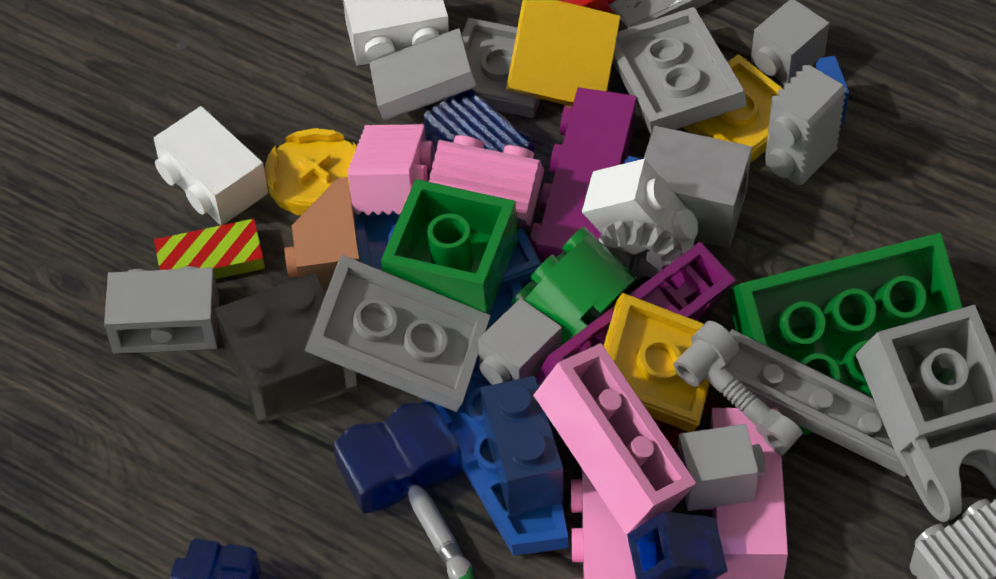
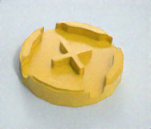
M312 128L297 131L285 137L286 143L280 145L277 150L275 146L270 151L264 171L269 194L281 208L295 215H302L337 178L348 177V168H350V163H352L357 146L354 142L352 145L344 140V135L334 130Z

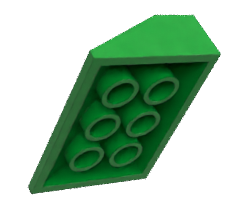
M941 233L740 283L726 293L737 332L871 398L873 396L856 353L877 332L962 308ZM798 425V427L803 432L802 435L813 433L812 431Z

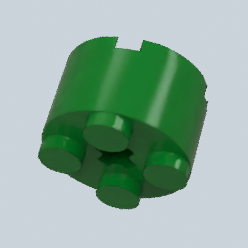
M584 226L562 247L565 252H562L557 257L553 254L548 257L531 275L532 281L511 301L514 305L521 298L562 327V345L607 312L611 306L613 307L622 293H626L637 280L630 270Z

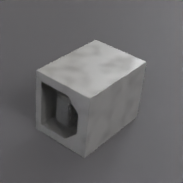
M654 126L644 159L667 182L671 190L694 213L699 221L698 234L694 241L730 249L747 192L752 146Z

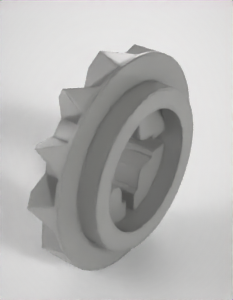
M622 220L606 226L599 237V241L635 275L638 281L643 276L652 278L682 255L681 245L673 234L656 224L646 221Z

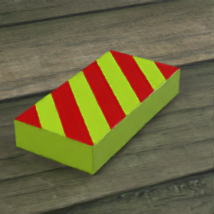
M254 219L154 239L160 270L180 269L187 266L213 268L215 279L265 269Z

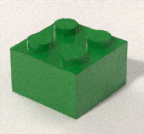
M415 179L381 259L382 271L490 315L518 241L516 201Z

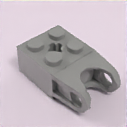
M975 305L877 332L856 353V357L894 451L928 511L941 522L955 519L962 511L961 481L959 477L960 464L970 465L980 470L996 489V354Z

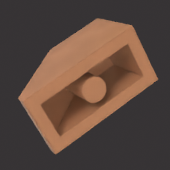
M348 177L337 178L292 225L294 246L284 247L288 278H299L302 297L326 294L341 255L359 261Z

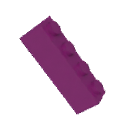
M578 87L573 107L564 106L560 125V135H565L563 145L554 144L550 161V173L555 174L553 183L545 182L543 184L539 211L544 213L542 223H533L529 239L541 263L552 254L557 257L562 252H565L562 247L583 226L599 240L601 233L582 213L593 171L624 164L625 159H628L635 131L636 96Z

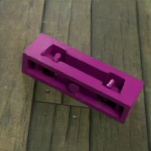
M699 242L629 295L699 321L718 306L736 280L709 250ZM615 306L548 355L535 377L538 388L558 362L600 343L604 346Z

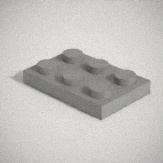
M694 7L617 32L612 63L629 94L636 96V107L651 135L654 126L677 130L681 127L720 116L746 106L743 87Z
M341 255L305 351L457 412L463 403L478 356V338L485 333L491 315Z

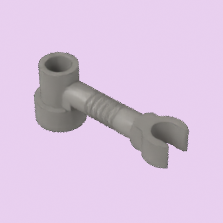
M707 321L691 337L692 345L673 363L675 371L686 383L697 387L706 379L720 393H723L727 400L735 404V407L739 408V411L743 412L756 425L757 432L763 436L765 442L775 452L783 456L803 432L791 419L782 415L776 409H770L762 400L756 398V395L752 394V391L748 390L747 387H744V384L740 383V380L736 379L725 367L739 353V346L734 337L723 326L713 321Z

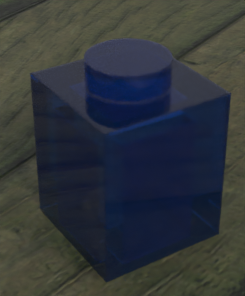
M662 511L627 534L636 579H716L728 571L715 517Z

